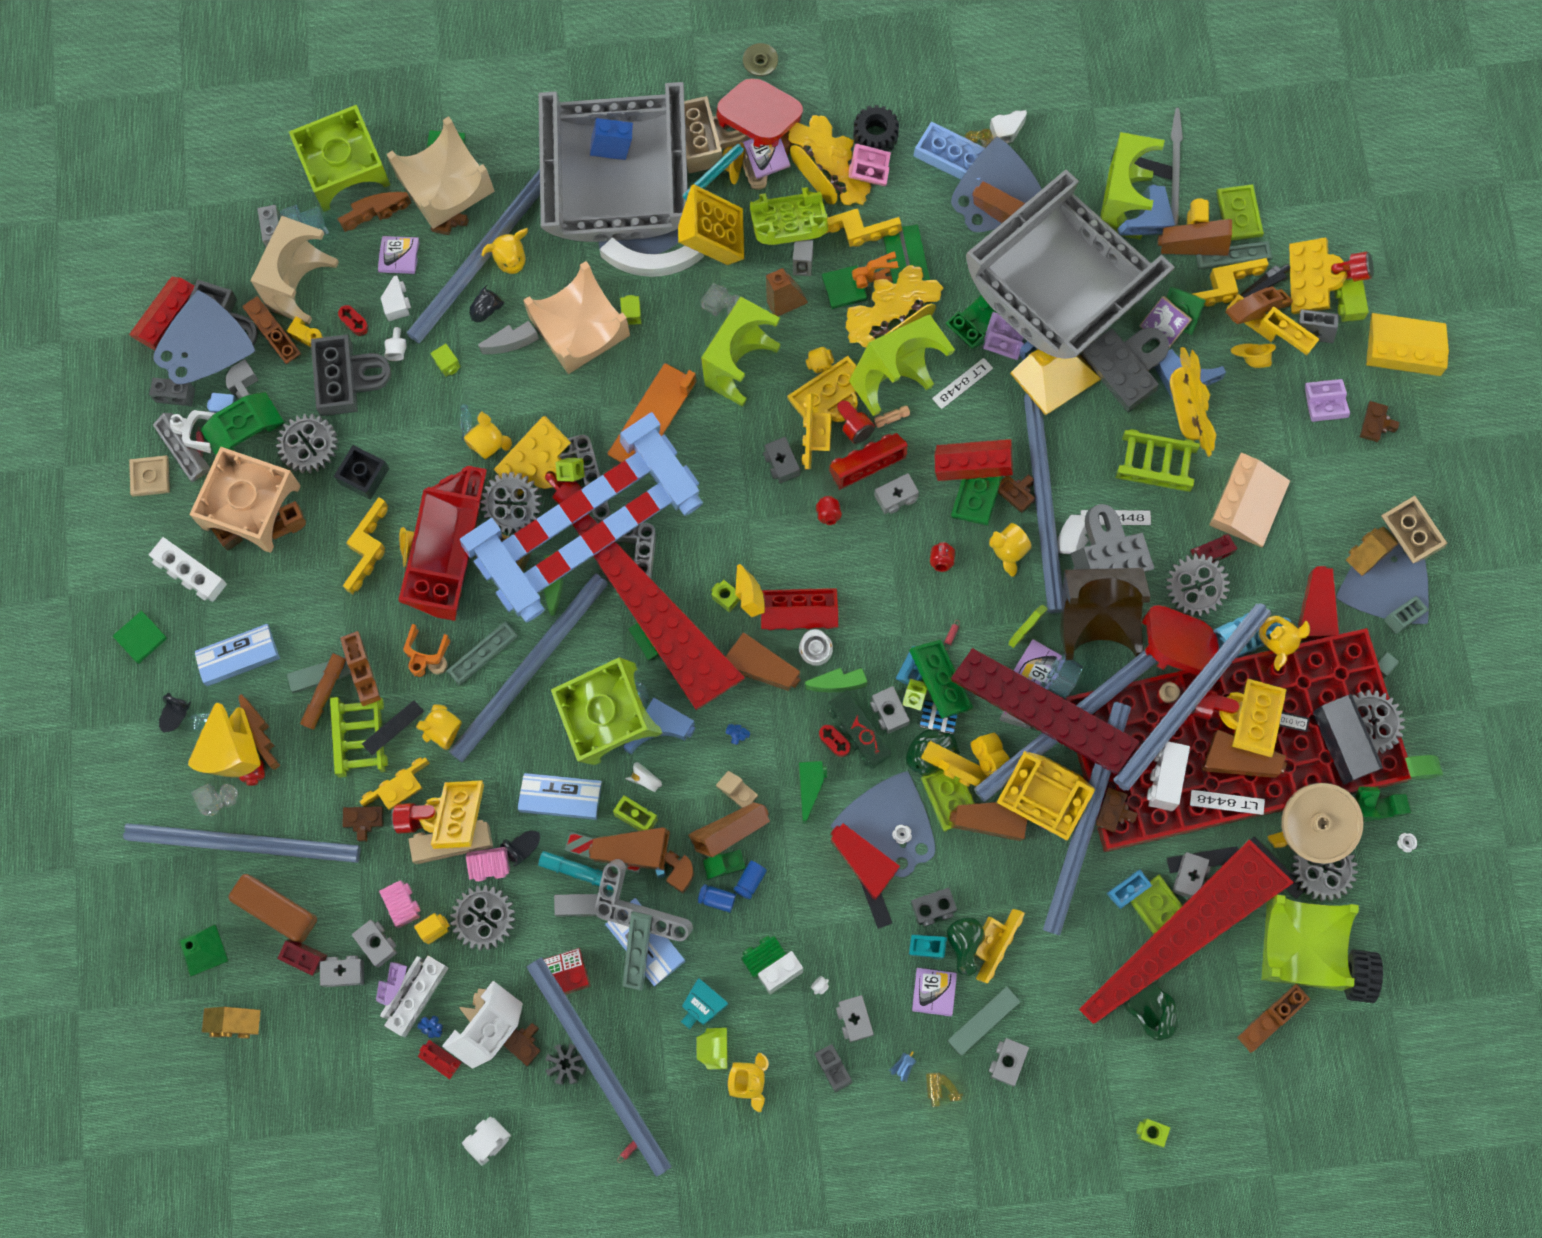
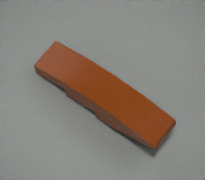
M359 631L340 637L362 706H366L381 700Z
M241 694L238 696L240 707L245 711L254 743L267 764L275 770L280 764L269 752L275 745L264 733L269 725Z

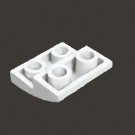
M1070 515L1057 541L1059 553L1070 554L1085 547L1089 541L1085 536L1087 534L1085 515Z

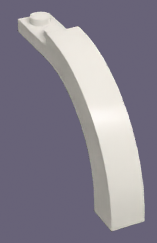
M613 237L599 249L601 257L612 266L630 274L649 277L665 276L680 272L691 267L704 257V254L687 246L664 254H643L624 247Z

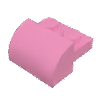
M856 144L854 146L852 162L849 166V178L885 187L890 167L888 165L891 152Z

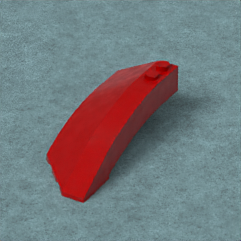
M466 466L461 472L450 475L440 480L437 485L431 488L429 486L423 490L411 550L398 599L399 602L436 618L456 621L470 559L461 546L460 538L476 528L487 469Z

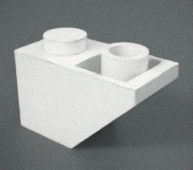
M1026 110L1014 111L1008 115H997L991 118L990 130L993 139L998 136L1006 143L1013 142L1025 123Z
M398 276L392 278L381 296V302L388 321L410 315L408 309L411 308L408 297L405 298L403 293L406 292L404 282L399 281Z

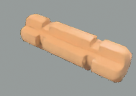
M905 405L900 407L899 410L895 409L883 414L884 416H877L874 418L877 428L885 426V423L890 424L900 420L901 417L905 418L910 415V410Z

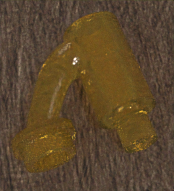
M983 129L981 131H969L966 133L965 138L974 143L980 139L982 146L986 148L993 140L991 130Z
M940 1073L926 1074L928 1099H931L932 1107L940 1106L939 1098H942L941 1084L950 1091L951 1094L948 1095L950 1101L962 1100L963 1093L959 1094L956 1087L946 1076Z

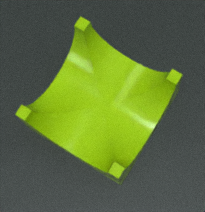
M357 105L289 131L323 212L330 210V203L336 194L351 185L361 182H377L383 185L384 188L391 185Z
M1120 132L1109 167L1100 215L1101 220L1106 222L1117 233V229L1128 220L1124 212L1139 209L1152 210L1154 200L1140 195L1133 188L1132 184L1139 181H1152L1154 171L1143 169L1134 163L1138 158L1150 151L1163 150L1165 140ZM1120 235L1139 240L1142 235Z
M740 297L701 357L705 386L743 407L747 398L738 391L733 379L741 382L745 377V373L736 367V363L744 354L753 350L767 349L778 352L781 344L765 334L758 325L769 324L776 327L780 322V318Z
M930 314L869 342L849 382L873 416L881 412L877 394L879 384L883 380L889 378L893 383L899 380L901 376H905L917 381L926 390H929L933 387L934 383L926 368L925 348L938 349L946 356L953 354L955 351Z
M619 657L551 689L578 762L596 765L601 763L600 758L604 754L623 744L663 734L660 726L656 725L648 715L638 695L634 681V672L638 670L635 663Z
M1276 895L1268 900L1266 905L1261 980L1340 991L1354 987L1355 978L1351 977L1348 966V945L1352 923L1358 914L1359 905L1329 906L1307 904L1286 899L1283 895Z

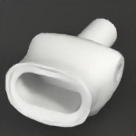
M399 327L394 328L393 338L385 340L386 351L384 356L390 361L404 359L406 340L400 338L401 329Z

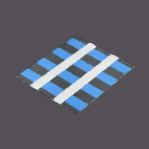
M925 700L920 727L953 734L957 715L942 719L934 701Z

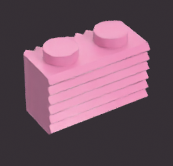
M506 847L467 852L466 854L469 879L483 881L487 879L486 877L494 876V878L498 879L509 874L510 866Z
M400 880L379 891L397 928H401L420 918L418 912L421 909L416 900L412 901L410 897L412 890L408 883L404 884Z

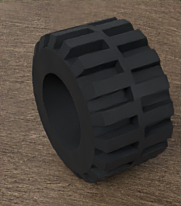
M875 105L874 108L868 106L867 110L862 109L860 114H857L856 120H854L853 131L855 144L889 152V149L892 150L894 148V144H897L899 121L896 114L892 115L891 109L886 110L885 106L879 108L878 105ZM879 126L886 132L881 135H872L867 129Z
M1352 949L1348 955V966L1351 977L1355 979L1354 987L1344 990L1346 998L1351 1001L1375 1003L1380 995L1383 983L1381 956L1378 952Z

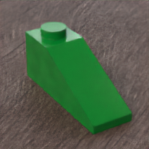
M822 761L799 762L803 824H807L824 784V778H827V766H823Z

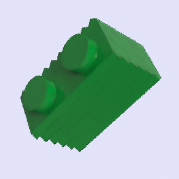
M768 935L759 941L761 945L755 949L751 946L742 952L744 956L741 957V960L754 979L759 977L758 973L786 955L775 936L770 938Z

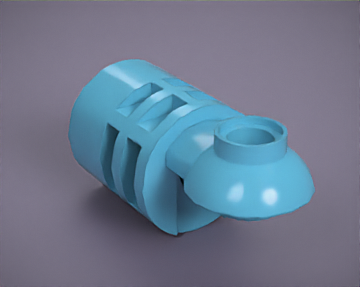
M1248 613L1241 618L1235 619L1233 622H1228L1214 629L1213 632L1217 636L1219 649ZM1283 617L1284 619H1286V620H1288L1289 622H1291V620H1290L1289 618ZM1276 622V623H1273V624H1272L1271 626H1269V628L1267 629V631H1266V636H1267L1270 640H1271V637H1270L1271 632H1272L1277 626H1282L1280 623H1277V622ZM1259 630L1236 658L1243 657L1247 653L1265 646L1260 640Z

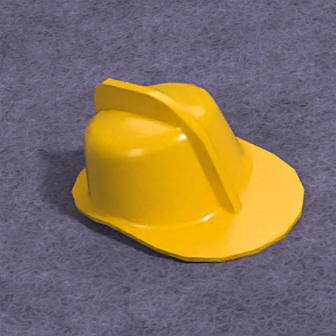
M739 143L744 149L743 153L724 169L729 172L732 184L737 183L740 175L742 160L746 151L744 143ZM734 146L726 147L722 156L728 153Z
M1239 344L1231 348V353L1244 357L1250 367L1264 368L1272 365V352L1276 349V346L1274 344Z
M402 527L399 533V545L403 556V566L405 567L406 561L409 558L414 532L406 531Z

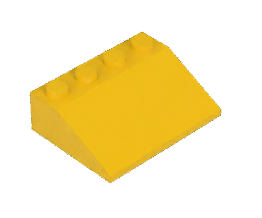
M695 184L691 185L678 224V243L726 265L743 260V208Z
M1377 313L1371 314L1367 366L1441 376L1447 369L1449 354L1446 323Z

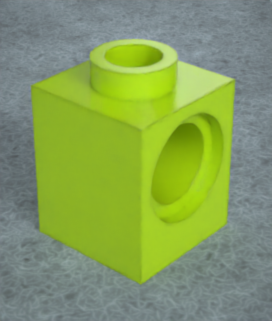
M627 295L620 298L621 313L623 312L627 318L628 325L642 324L639 296Z
M446 343L430 353L445 377L455 374L461 367L458 359Z
M565 458L555 462L557 481H576L585 477L583 458Z
M724 579L721 583H716L711 590L712 599L729 613L740 601L735 595L736 589ZM722 592H729L730 596L724 599L720 597V594Z
M910 679L902 705L921 711L927 692L925 683Z
M1144 1119L1143 1122H1139L1136 1133L1139 1134V1140L1162 1148L1165 1147L1171 1127ZM1150 1126L1154 1127L1157 1131V1135L1153 1139L1147 1134Z

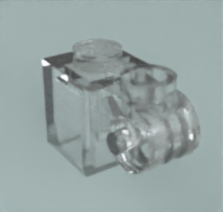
M713 283L702 297L701 307L716 317L726 307L729 315L740 297L736 294L730 295L724 286H718Z
M208 783L192 791L191 794L200 813L205 816H212L217 814L224 805L230 807L236 804L238 792L232 785L224 784L220 788V793L217 794L214 786Z

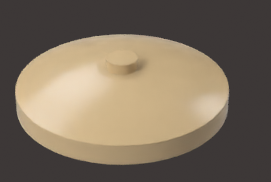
M1315 783L1299 789L1288 800L1282 815V831L1290 848L1300 857L1315 863H1332L1348 856L1358 845L1363 832V816L1359 804L1345 789L1333 784Z

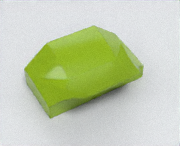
M707 1028L705 1033L696 1037L697 1060L702 1062L707 1070L728 1069L727 1028Z

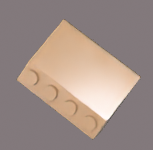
M1240 453L1209 526L1263 547L1290 480L1260 460Z

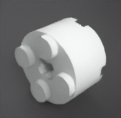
M489 1117L486 1121L482 1120L475 1128L477 1132L469 1135L462 1142L464 1148L481 1166L489 1161L488 1156H495L508 1142L509 1137H511L505 1128L492 1117Z

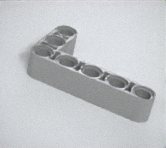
M586 435L567 438L571 442L567 447L570 450L567 453H561L559 456L561 459L583 458V462L587 460L593 461L591 465H584L585 477L583 479L585 486L590 484L588 480L591 477H600L591 440ZM582 443L588 444L586 448H579V445ZM607 501L592 511L597 523L611 515ZM602 511L607 513L606 516L601 518L597 516Z
M642 523L633 529L631 535H624L615 542L636 544L634 562L640 568H648L645 573L651 579L656 532L653 525ZM645 531L652 532V534L649 537H644L642 535ZM643 549L650 550L647 555L640 554Z
M615 859L605 866L595 905V913L599 918L629 927L631 913L634 911L652 916L651 934L675 941H684L692 933V923L685 918L620 900L626 872L625 863L620 859ZM611 866L618 869V874L612 872ZM607 885L613 887L614 893L608 891ZM603 904L609 907L610 912L603 909ZM621 910H626L628 917L623 916ZM659 921L665 922L666 928H662ZM678 926L683 927L686 933H680L678 930Z

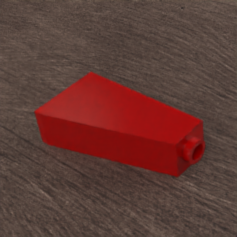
M1317 566L1309 574L1298 629L1305 621H1308L1310 633L1306 638H1302L1301 641H1313L1339 635L1333 568Z
M844 823L840 827L837 825L830 834L832 835L831 842L872 898L876 900L897 873L900 866Z

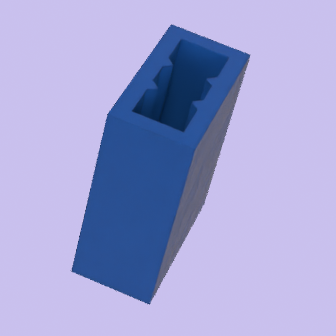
M596 118L591 137L590 156L626 160L632 141L633 123Z

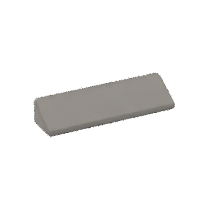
M163 413L153 426L190 481L194 482L208 473L211 468L204 458L201 457L200 452H197V449L185 446L182 435L176 434L171 430L170 419L174 414Z

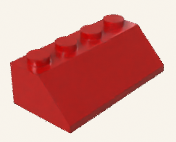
M171 276L129 333V336L155 351L169 325L188 302L194 285L180 277Z
M898 433L893 435L887 434L876 443L870 442L865 445V448L859 451L854 450L843 459L837 458L833 460L829 465V472L839 490L905 459L908 444Z
M1012 439L936 445L934 456L935 474L938 481L1013 475Z
M837 588L762 590L764 613L761 614V629H831L838 627Z

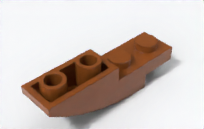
M387 192L368 196L350 204L353 210L338 218V221L344 232L353 230L357 225L370 221L376 215L379 220L391 217L393 213L406 209L411 204V200L407 192Z
M1271 286L1245 297L1228 308L1226 313L1233 322L1241 324L1263 318L1264 314L1269 312L1273 306L1276 309L1289 307L1293 300L1282 289L1276 290Z
M258 296L242 306L285 364L301 355L300 351Z
M1295 984L1252 1021L1237 1038L1250 1053L1254 1052L1280 1026L1285 1024L1301 1009L1310 998Z

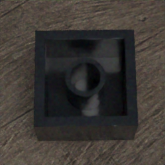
M352 445L336 471L334 478L338 484L371 500L390 468L384 460Z

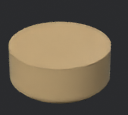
M442 657L439 664H427L433 674L440 675L446 671L448 663Z
M1172 682L1163 684L1159 690L1160 698L1167 703L1176 701L1180 695L1179 687Z

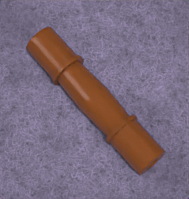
M332 653L325 670H323L324 675L314 692L310 704H307L308 707L300 722L301 725L313 730L315 729L322 712H324L322 709L331 695L335 682L340 678L339 675L346 662L345 658Z

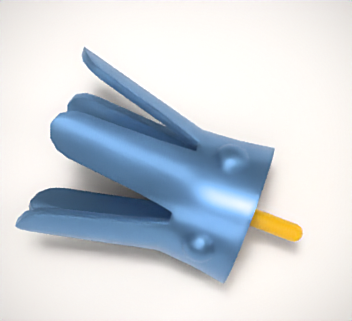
M914 1052L910 1056L903 1053L900 1060L889 1070L892 1075L897 1072V1075L901 1076L902 1082L905 1080L907 1083L911 1068L917 1062L911 1057Z

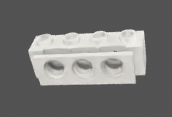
M164 537L149 553L155 566L160 569L164 567L168 570L166 573L175 580L178 577L182 580L181 584L189 590L192 588L196 590V595L204 601L208 599L213 602L227 585L223 579Z
M417 956L404 976L398 993L391 1003L386 1005L380 1015L388 1019L384 1026L406 1038L447 972L448 967L430 956H427L425 960Z

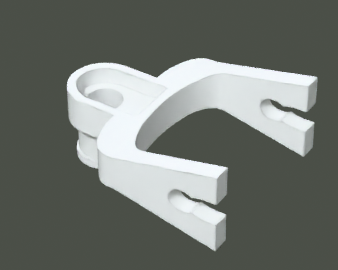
M194 410L187 419L182 418L179 414H174L170 419L171 430L176 434L182 435L185 446L211 454L210 443L191 441L190 434L194 423L198 419L209 420L215 413Z

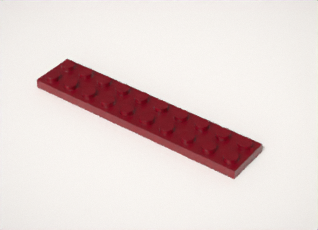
M974 648L970 650L951 677L952 682L1116 775L1119 774L1140 745V741Z

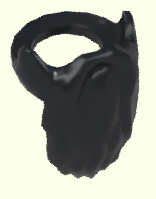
M487 285L484 286L470 306L469 314L471 321L476 323L485 321L495 310L501 309L504 305V301L499 296L486 289Z
M167 693L162 698L166 705L162 709V714L159 718V727L163 733L172 732L177 729L191 705V701L186 704V701L176 699L170 693Z
M533 830L526 831L512 842L508 839L503 840L500 848H507L508 857L512 862H516L513 865L516 866L528 858L537 848L540 842V833Z

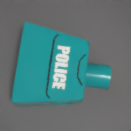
M698 978L682 1005L688 1013L681 1020V1023L689 1030L697 1020L705 1026L729 1004Z

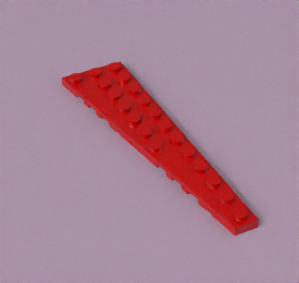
M587 514L572 525L580 536L598 523ZM613 542L593 556L695 710L700 709L745 679L733 664L616 542Z
M1249 839L1079 1010L1092 1024H1095L1294 882Z

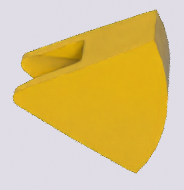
M216 703L213 706L189 759L188 766L199 772L225 777L244 776L260 766L252 732L243 708H236L229 718L223 704Z

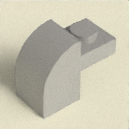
M245 359L234 365L226 375L227 388L232 395L236 394L239 399L250 395L246 388L259 381Z

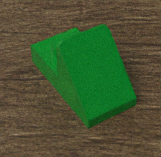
M1378 787L1358 788L1355 800L1361 809L1363 822H1369L1381 817L1375 808L1381 792Z
M1393 794L1389 797L1378 799L1375 808L1381 817L1372 821L1411 814L1406 794Z
M741 850L722 855L719 853L714 857L703 860L708 880L746 869Z

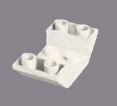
M494 981L481 996L486 1003L461 1034L454 1030L442 1046L472 1069L491 1060L518 1026L523 1003Z

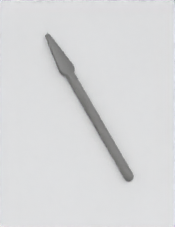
M1176 108L1171 131V139L1173 141L1171 211L1175 226H1178L1180 142L1183 136L1180 110Z

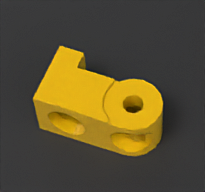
M295 316L287 330L290 338L311 347V339L323 338L318 329H310L305 326L304 321Z

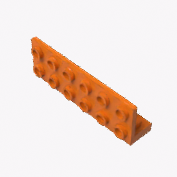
M665 363L622 431L652 412L661 424L659 434L662 436L697 382L696 373L689 370L687 374H684ZM620 434L608 451V456L620 463L635 454L634 451L629 454L620 443Z

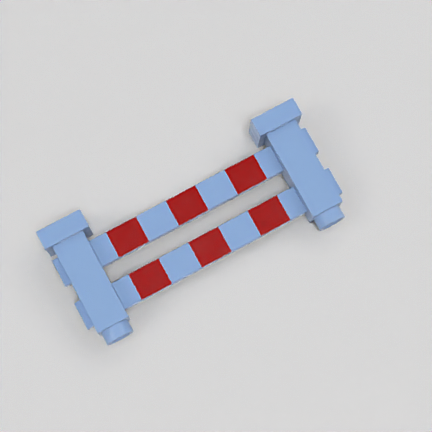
M652 412L620 433L621 445L628 454L634 451V455L503 542L500 541L502 538L501 530L493 518H490L460 538L461 546L471 559L476 555L477 559L474 560V563L485 579L488 581L492 578L499 590L495 593L508 612L514 610L517 616H521L526 623L535 619L545 610L540 603V596L537 593L668 505L672 504L676 511L680 509L684 516H687L703 504L698 496L699 489L697 486L699 482L687 465L682 467L675 457L677 451L665 434L662 436L659 434L661 424ZM648 473L651 474L657 485L523 574L516 561Z

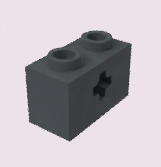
M1301 310L1297 323L1319 338L1320 342L1334 343L1338 329L1339 314Z
M786 437L764 445L765 452H763L766 463L770 462L772 466L770 472L773 479L777 478L780 484L800 476V468Z

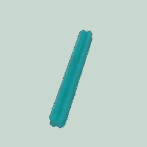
M735 145L694 184L704 189L743 153L744 149L741 145ZM690 188L683 194L685 200H687Z

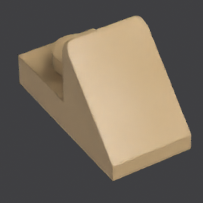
M730 771L716 784L717 788L741 808L753 803L758 797V794L744 784L740 777Z
M478 989V993L474 994L473 1005H475V1009L459 1007L470 1022L486 1003L481 998L482 994L486 991L485 989Z

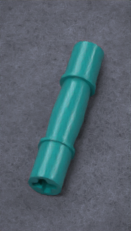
M546 851L542 852L538 866L555 871L558 874L561 872L573 878L590 882L593 886L600 887L603 871L599 868L594 869L584 864L567 860L564 856L560 857ZM607 885L608 890H614L612 886Z

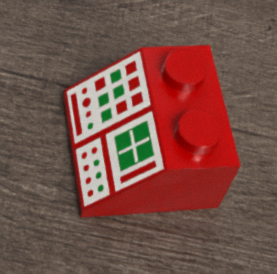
M580 948L543 959L565 995L591 987Z

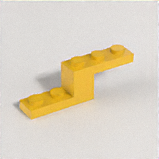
M857 208L828 217V231L826 233H834L844 228L849 246L857 247L863 245L864 242L877 241L887 235H896L902 231L900 218L897 217L864 228Z
M1263 258L1213 268L1210 274L1213 290L1193 293V295L1206 299L1204 304L1206 307L1213 306L1218 302L1229 303L1238 294L1235 279H1242L1248 275L1258 276L1263 274L1269 265L1268 260Z
M1238 294L1227 309L1244 298ZM1274 306L1268 314H1264L1263 318L1245 322L1247 326L1270 342L1279 335L1305 355H1308L1319 341V338Z
M378 497L346 542L350 549L363 556L343 584L346 591L352 595L362 587V581L366 575L369 576L374 569L373 565L385 553L383 544L369 535L375 531L377 522L388 511L387 503L380 497Z

